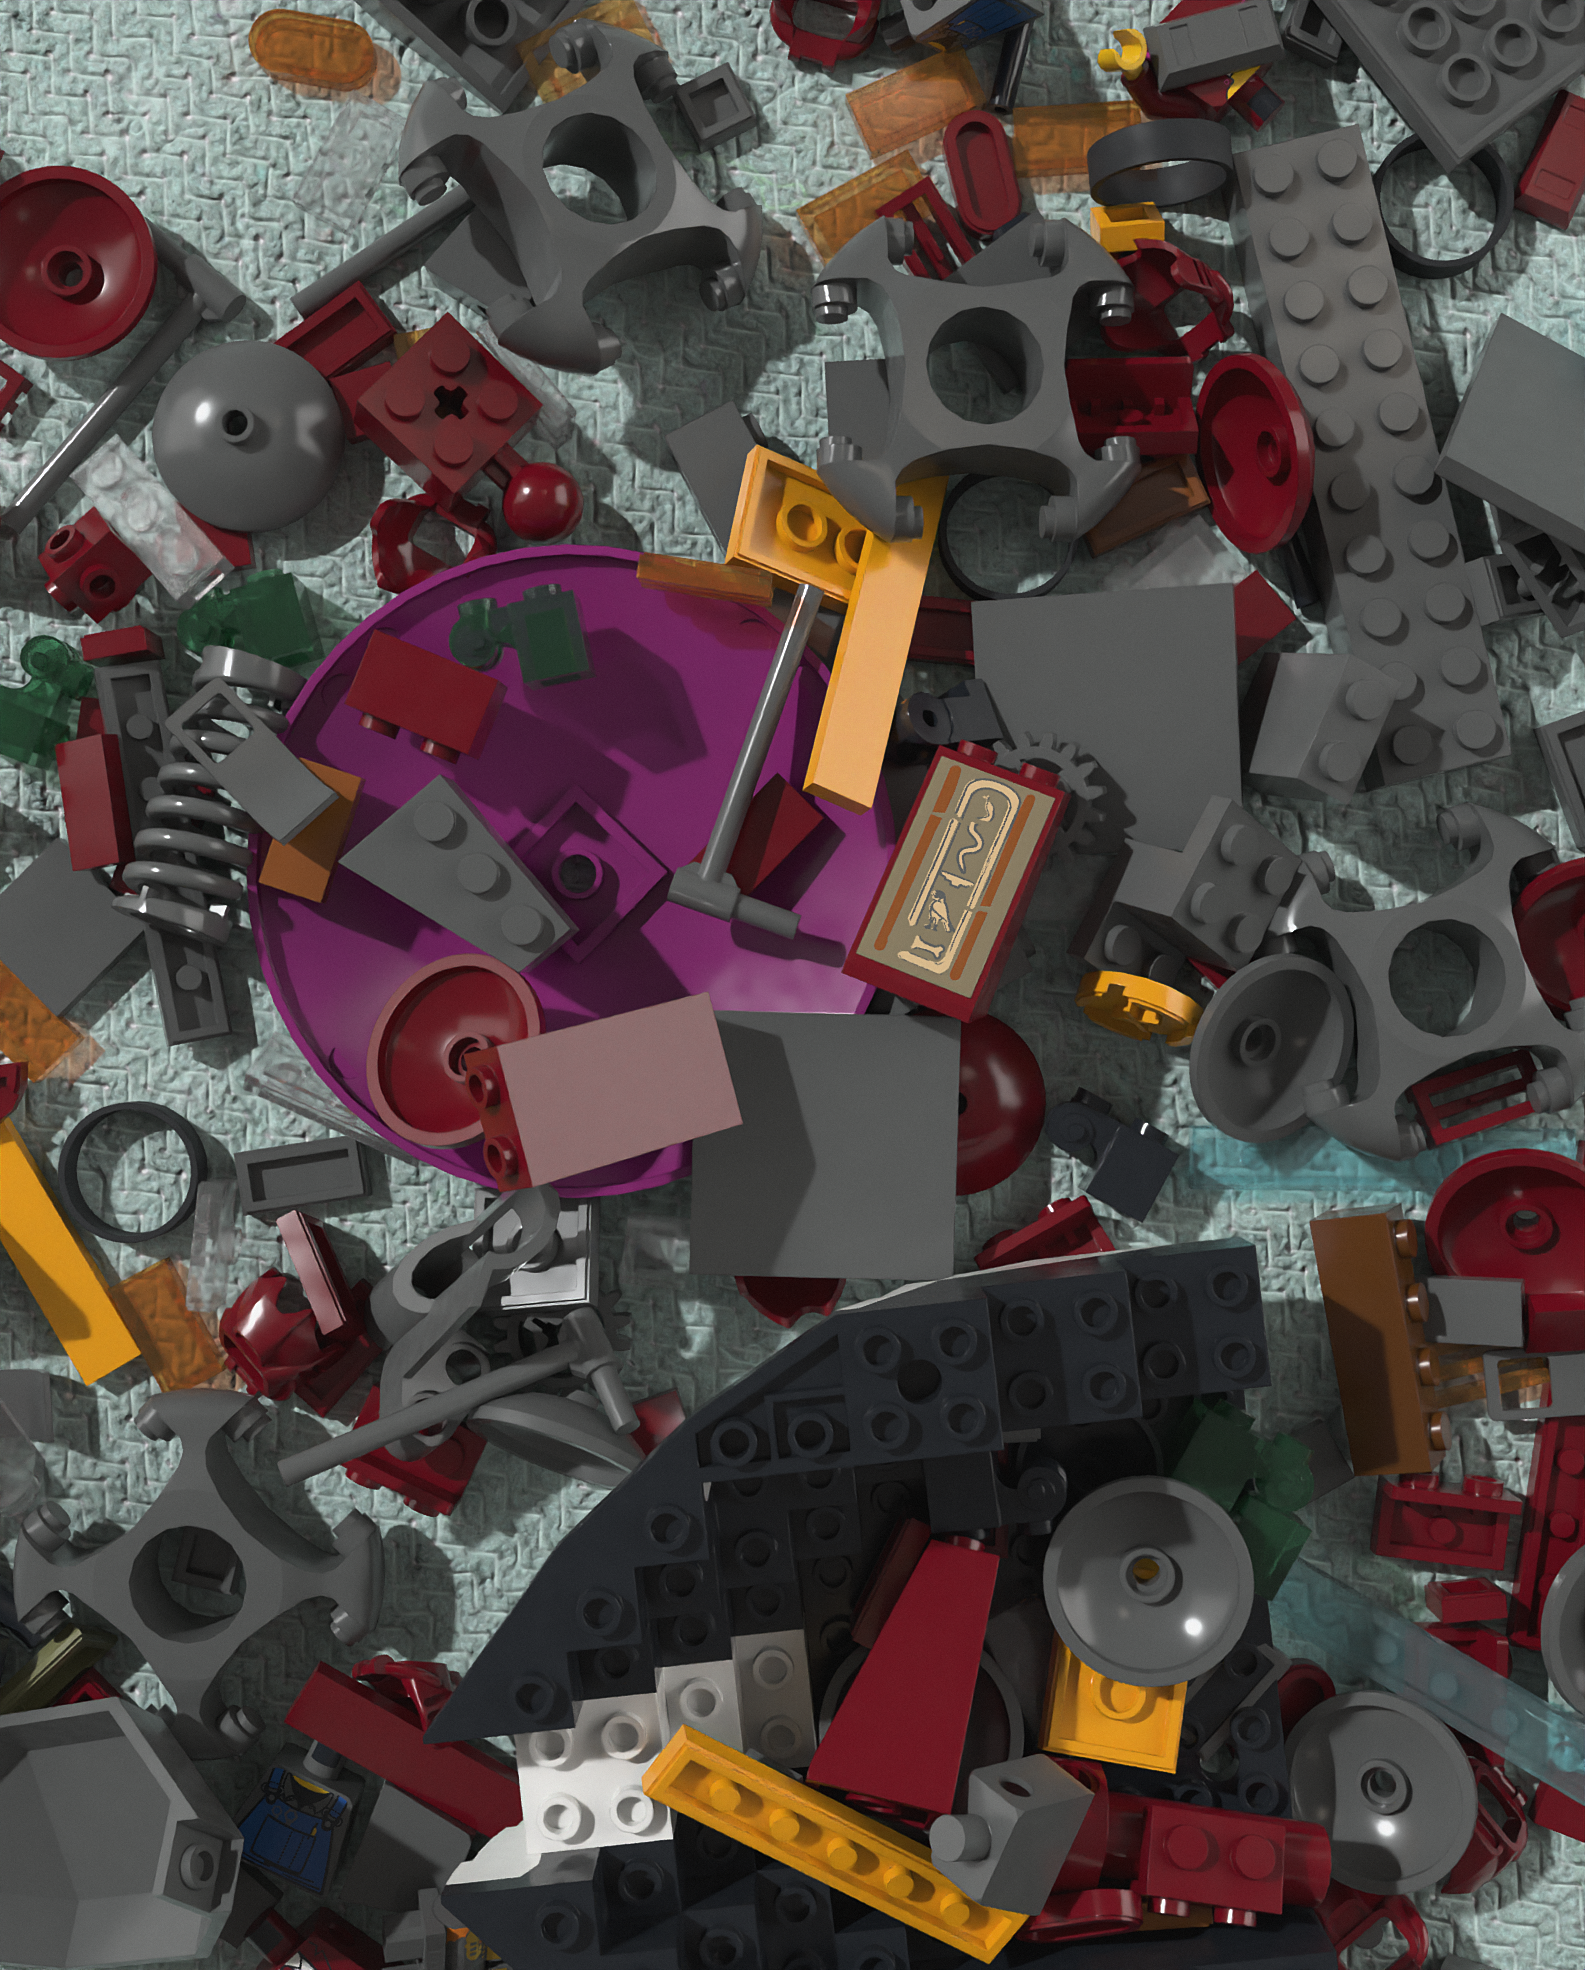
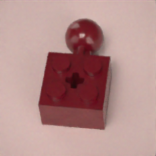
M449 312L443 315L357 400L354 424L447 514L487 476L503 491L501 503L506 523L514 534L526 542L535 545H552L561 542L575 531L581 521L584 499L581 488L573 475L554 463L534 462L529 464L513 449L534 428L543 404ZM438 407H449L458 412L459 416L450 414L442 419L436 413Z

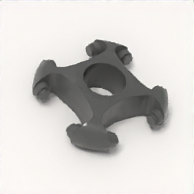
M579 18L574 20L573 23L559 28L549 38L550 53L556 64L561 68H566L572 74L581 72L587 81L586 84L558 100L516 113L494 117L473 116L464 111L467 108V97L462 85L456 78L440 77L424 82L409 110L402 131L398 159L399 186L404 187L412 200H416L420 206H425L436 201L446 192L447 186L445 183L452 177L464 188L472 201L511 248L536 306L533 308L526 297L516 299L513 294H508L497 299L486 309V314L489 317L488 324L498 339V345L543 367L592 377L614 365L615 361L621 357L622 349L616 334L610 328H604L599 323L591 322L583 307L586 302L613 284L675 266L691 265L702 270L699 293L703 303L709 310L714 312L717 310L725 311L740 305L748 292L760 258L763 228L762 205H757L750 193H745L742 187L735 188L720 198L715 205L691 180L663 140L643 100L651 99L654 104H657L671 97L679 89L680 85L676 80L677 73L668 60V51L626 29L601 21ZM563 164L584 168L600 177L619 197L627 216V221L612 225L588 221L569 210L551 190L543 168Z
M885 215L878 218L855 234L837 251L814 282L811 294L812 311L815 313L818 323L832 325L846 322L848 315L855 313L858 307L869 313L877 326L885 356L891 397L888 434L884 453L876 460H863L862 448L858 445H853L850 437H824L819 440L820 448L816 450L817 475L831 495L852 517L869 531L890 544L912 542L913 539H921L923 535L924 517L922 506H914L912 496H896V487L903 483L930 477L967 473L1010 477L1038 483L1055 494V496L1050 497L1048 506H1041L1039 534L1041 539H1049L1050 542L1072 543L1095 527L1116 507L1131 488L1141 472L1142 466L1140 464V448L1136 446V439L1134 437L1118 436L1106 439L1104 446L1095 450V459L1085 454L1079 443L1064 369L1071 308L1089 307V315L1099 319V324L1103 326L1115 327L1131 322V314L1134 312V284L1120 264L1100 243L1066 218H1061L1060 220L1042 219L1040 223H1032L1029 229L1030 257H1037L1040 267H1052V277L980 287L909 276L895 270L893 266H901L904 256L912 255L914 245L912 221H904L903 218L885 217ZM962 341L988 346L1003 356L1018 376L1023 396L1021 413L1011 420L988 425L962 419L944 407L931 388L926 367L927 356L943 345Z
M1464 802L1446 808L1444 813L1436 816V825L1442 841L1446 845L1452 844L1457 851L1469 849L1471 854L1468 869L1456 881L1428 898L1412 905L1377 911L1344 912L1332 909L1321 897V895L1330 891V882L1335 880V869L1329 854L1325 850L1320 852L1313 850L1297 855L1302 861L1293 876L1290 887L1285 892L1260 945L1253 954L1255 961L1274 954H1291L1299 950L1294 933L1304 935L1314 944L1325 966L1341 980L1348 993L1353 1010V1041L1359 1077L1357 1091L1349 1100L1345 1085L1334 1086L1332 1078H1327L1302 1086L1303 1096L1301 1100L1306 1117L1326 1134L1352 1149L1392 1163H1401L1415 1158L1420 1152L1426 1150L1425 1137L1417 1121L1409 1122L1403 1114L1394 1116L1396 1100L1412 1084L1435 1070L1472 1053L1515 1048L1527 1050L1534 1054L1541 1061L1543 1069L1533 1072L1532 1083L1527 1085V1094L1531 1106L1537 1114L1545 1112L1552 1114L1570 1109L1585 1091V996L1568 1001L1571 1010L1562 1013L1566 1029L1554 1018L1536 987L1521 952L1511 907L1509 880L1512 868L1517 881L1527 879L1529 884L1539 875L1561 864L1556 851L1557 847L1537 831L1517 819L1492 808L1471 802ZM1414 929H1426L1445 935L1462 949L1473 969L1475 993L1470 1011L1456 1029L1444 1036H1438L1418 1029L1402 1016L1391 997L1388 971L1394 950L1407 933Z
M187 1388L152 1395L139 1408V1414L134 1418L137 1428L153 1441H157L159 1438L171 1441L177 1435L181 1439L183 1453L178 1468L158 1498L133 1528L102 1546L89 1549L77 1547L68 1540L71 1536L68 1527L71 1523L69 1515L59 1504L47 1501L44 1505H38L22 1520L15 1548L13 1568L14 1601L18 1623L22 1622L33 1635L37 1633L44 1640L67 1619L68 1614L63 1608H65L69 1601L59 1591L64 1590L77 1596L82 1602L102 1615L133 1641L155 1671L165 1689L172 1696L177 1714L166 1703L159 1710L151 1703L145 1710L162 1718L191 1761L218 1760L244 1755L261 1739V1733L266 1729L262 1717L253 1708L246 1705L242 1708L236 1705L227 1707L223 1703L220 1693L224 1672L249 1636L303 1600L321 1595L332 1598L337 1602L330 1609L333 1619L330 1622V1627L342 1643L351 1647L356 1642H362L376 1629L383 1603L385 1585V1557L380 1526L365 1512L362 1514L355 1507L332 1530L338 1538L331 1545L340 1553L334 1554L323 1551L302 1537L267 1507L245 1479L229 1453L225 1436L227 1435L234 1443L241 1437L249 1443L272 1419L266 1414L268 1410L255 1395L216 1388ZM194 1526L212 1530L232 1545L243 1563L247 1584L242 1609L233 1614L210 1617L192 1613L173 1600L161 1581L158 1564L162 1537L168 1529Z

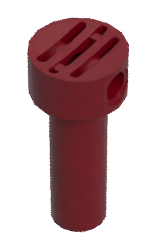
M1027 1750L1022 1756L1023 1758L1036 1754L1046 1755L1095 1794L1049 1896L1094 1890L1098 1885L1100 1877L1122 1881L1139 1880L1144 1806L1154 1805L1285 1825L1282 1905L1315 1909L1321 1905L1326 1897L1332 1867L1331 1846L1324 1826L1319 1823L1108 1791L1107 1779L1102 1765L1093 1759L1035 1750Z

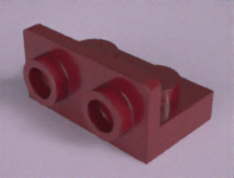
M379 1381L373 1385L352 1430L379 1419ZM462 1421L448 1440L421 1460L413 1462L401 1461L392 1456L383 1446L345 1462L341 1466L347 1468L345 1475L350 1480L363 1487L379 1490L383 1485L404 1495L403 1503L420 1514L437 1517L440 1512L451 1516L459 1505L488 1442L472 1432L466 1422ZM428 1428L419 1431V1433L428 1436Z

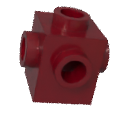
M95 506L75 524L66 525L58 529L47 541L45 551L38 556L39 561L50 577V580L44 584L50 595L71 614L80 607L97 624L109 613L118 612L126 607L135 596L137 588L154 573L139 549Z

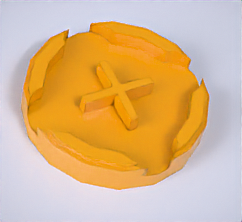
M1094 971L1085 973L1080 980L1074 998L1077 1007H1084L1083 1013L1092 1022L1112 1032L1139 1041L1143 1039L1150 1041L1152 1032L1167 1035L1165 1044L1175 1047L1192 1043L1196 1028L1204 1013L1203 1008L1185 994L1153 980L1122 972Z

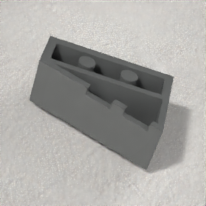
M440 774L337 861L519 973L534 970L580 930L456 782Z

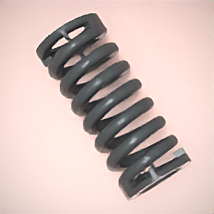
M204 646L201 654L203 662L200 668L195 671L192 679V686L197 693L212 679L218 677L230 687L247 688L269 698L267 706L274 711L248 703L245 704L275 736L277 733H284L288 727V720L285 715L279 713H281L282 709L289 710L308 680L291 669L251 653L224 646ZM220 694L216 695L184 723L189 729L184 730L186 734L204 752L229 755L246 738L227 731L211 719L237 722L253 728L230 702ZM172 735L168 747L172 756L178 762L162 766L157 776L158 784L168 795L151 798L145 810L147 817L157 828H147L139 831L134 840L135 849L147 861H136L127 864L122 874V879L126 885L140 896L125 892L124 896H118L113 900L111 908L125 916L162 930L201 942L224 946L233 925L232 920L227 916L230 907L212 902L209 909L161 884L197 890L236 901L242 898L244 893V886L240 882L200 867L172 851L200 855L231 863L242 868H247L252 863L253 854L250 849L211 835L182 818L216 823L247 834H263L265 830L246 811L224 804L192 786L201 785L225 790L180 741Z

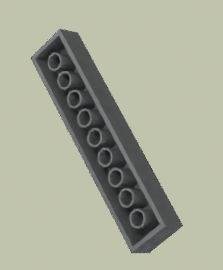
M1359 124L1232 154L1234 177L1226 187L1221 189V194L1260 355L1272 362L1292 383L1302 401L1313 433L1315 445L1314 484L1310 504L1301 524L1316 586L1321 597L1320 602L1333 654H1351L1402 682L1362 773L1366 792L1470 768L1510 756L1512 752L1465 568V559L1446 481L1434 473L1440 456Z

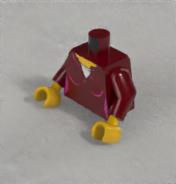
M1182 0L1160 23L1245 0ZM1122 29L1113 31L1114 38L1121 44L1122 57L1114 49H1103L1098 54L1097 62L1101 69L1111 73L1122 72L1120 79L1122 85L1144 116L1152 121L1193 118L1219 123L1234 109L1258 133L1271 122L1285 104V101L1262 80L1274 62L1160 93L1146 40L1138 30Z

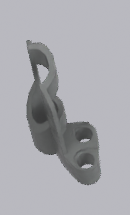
M550 1183L532 1188L506 1191L475 1220L449 1226L424 1239L371 1289L365 1301L363 1319L368 1335L378 1347L387 1351L380 1381L379 1419L459 1386L448 1377L446 1365L456 1369L461 1376L462 1384L490 1373L489 1353L479 1342L462 1330L461 1327L481 1307L487 1288L506 1281L548 1243L557 1227L561 1208L558 1192ZM513 1208L520 1218L522 1227L518 1248L516 1251L508 1254H496L488 1251L479 1259L469 1247ZM413 1285L422 1289L429 1298L418 1294ZM470 1410L428 1427V1436L416 1432L385 1445V1448L392 1456L401 1461L413 1462L421 1460L453 1435Z

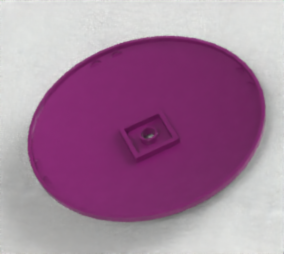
M562 544L520 548L480 557L442 571L400 593L369 615L337 644L308 679L285 716L288 720L287 730L276 735L297 759L300 757L366 779L341 858L439 774L456 782L580 929L534 970L520 973L531 984L541 1002L546 1022V1033L708 991L713 1010L865 1014L875 993V986L845 975L841 971L896 846L894 819L882 770L880 771L872 808L861 816L803 791L831 677L828 668L807 645L801 657L753 794L754 797L778 772L825 818L824 822L750 896L802 915L794 939L774 934L732 918L728 923L667 901L668 892L677 868L686 866L709 842L785 626L783 622L762 605L729 584L695 568L638 551L609 546ZM374 629L495 678L508 687L479 760L461 753L457 765L419 750L424 739L421 736L400 728L396 740L358 725L362 712L344 703ZM266 831L262 834L249 833L248 849L251 850L253 859L252 863L247 867L246 879L250 923L259 963L273 1002L293 1041L311 1067L349 1110L388 1141L413 1157L453 1176L498 1189L496 1179L490 1174L484 1160L483 1146L486 1139L456 1149H432L403 1138L389 1128L376 1111L370 1097L366 1077L367 1050L373 1028L385 1004L404 981L422 967L451 955L473 953L492 956L340 863L326 904L259 883L273 837ZM574 856H586L593 862L596 868L595 882L588 890L580 893H574L567 889L561 877L564 864ZM693 1139L549 1183L557 1190L559 1197L565 1198L620 1195L662 1186L692 1175Z

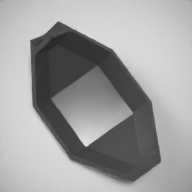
M117 1696L0 1715V1965L47 1970H90L208 1958L232 1911L245 1838L162 1718Z

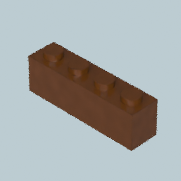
M1401 1203L1325 1211L1310 1220L1309 1223L1354 1477L1432 1472L1444 1459L1446 1451L1451 1449L1452 1432L1447 1413L1445 1411H1438L1434 1386H1439L1440 1363L1435 1348L1427 1347L1422 1322L1428 1321L1429 1302L1423 1283H1415L1411 1258L1417 1256L1418 1241L1413 1221L1411 1219H1404Z

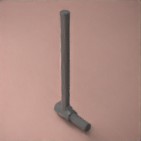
M147 217L145 219L152 231L156 245L157 260L175 275L177 296L183 301L1 514V520L19 534L39 513L199 322L204 318L208 323H228L241 312L246 303V296L200 256L197 254L190 255Z
M800 583L702 862L700 864L694 861L684 867H678L667 896V901L728 923L732 918L792 940L802 915L740 894L741 888H738L732 874L726 873L824 595V591Z
M583 1307L572 1311L563 1319L562 1326L557 1335L559 1344L280 1460L277 1464L286 1487H289L567 1368H570L573 1375L593 1382L616 1435L622 1436L633 1432L640 1426V1421L617 1372L620 1364L594 1308Z

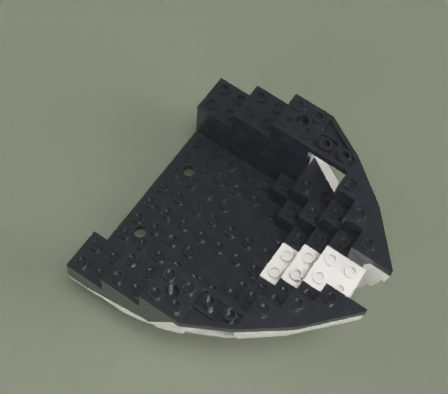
M1242 1237L1053 1257L959 1274L939 1281L906 1284L880 1298L869 1299L834 1311L695 1409L558 1542L428 1726L423 1736V1744L514 1735L523 1820L517 1826L506 1827L479 1851L473 1861L461 1862L450 1876L440 1896L441 1905L513 1970H1338L1336 1950L1314 1910L1289 1905H1282V1915H1257L1256 1928L1215 1923V1909L1212 1908L1213 1924H1209L1206 1927L1132 1931L1060 1943H1030L1020 1941L1013 1936L992 1962L987 1964L644 1795L641 1779L680 1727L686 1724L745 1755V1752L752 1748L802 1775L803 1781H805L809 1765L819 1747V1718L826 1690L843 1661L855 1649L861 1646V1644L852 1640L849 1617L904 1504L907 1505L908 1502H911L929 1511L922 1459L1004 1450L1002 1432L1040 1428L1041 1439H1037V1442L1028 1443L1023 1467L1030 1459L1043 1456L1054 1459L1065 1469L1069 1480L1066 1502L1061 1512H1059V1522L1076 1501L1094 1488L1119 1478L1149 1475L1150 1453L1148 1443L1140 1425L1132 1419L1143 1417L1153 1430L1161 1447L1164 1477L1178 1481L1193 1479L1201 1482L1204 1486L1205 1494L1217 1502L1238 1527L1251 1558L1254 1574V1597L1251 1613L1241 1637L1232 1650L1216 1664L1222 1663V1665L1184 1707L1182 1724L1196 1736V1739L1191 1745H1186L1187 1741L1180 1736L1176 1773L1093 1760L1102 1765L1107 1779L1108 1791L1293 1819L1277 1678L1253 1706L1242 1707L1233 1714L1230 1720L1231 1735L1223 1742L1234 1748V1760L1231 1766L1222 1772H1208L1200 1766V1757L1196 1754L1275 1665L1257 1648L1266 1643L1273 1649L1244 1395V1389L1272 1386L1256 1245ZM1014 1442L1008 1443V1476L1013 1478L1011 1457ZM1008 1524V1558L999 1559L982 1649L1004 1671L1018 1698L1024 1724L1023 1754L1027 1750L1073 1756L1037 1748L1055 1628L1046 1606L1043 1585L1044 1560L1052 1534L1021 1535L1018 1533L1017 1524ZM941 1533L930 1534L914 1569L916 1568L924 1551L927 1549L931 1539L941 1542ZM1197 1677L1187 1681V1688L1194 1683ZM1102 1877L1099 1878V1882L1120 1881Z

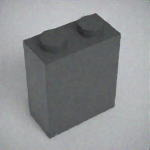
M1264 652L1240 707L1243 784L1263 795L1349 805L1402 682L1351 654Z

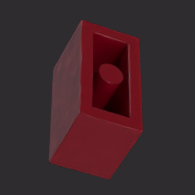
M374 629L344 704L362 712L358 725L396 740L400 728L424 738L419 750L457 765L461 753L479 760L508 687L495 678Z

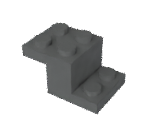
M1212 795L1182 853L1125 838L1066 953L1092 972H1122L1144 977L1172 987L1186 957L1238 972L1249 964L1255 950L1260 945L1263 935L1285 892L1290 887L1293 876L1302 860L1233 799Z

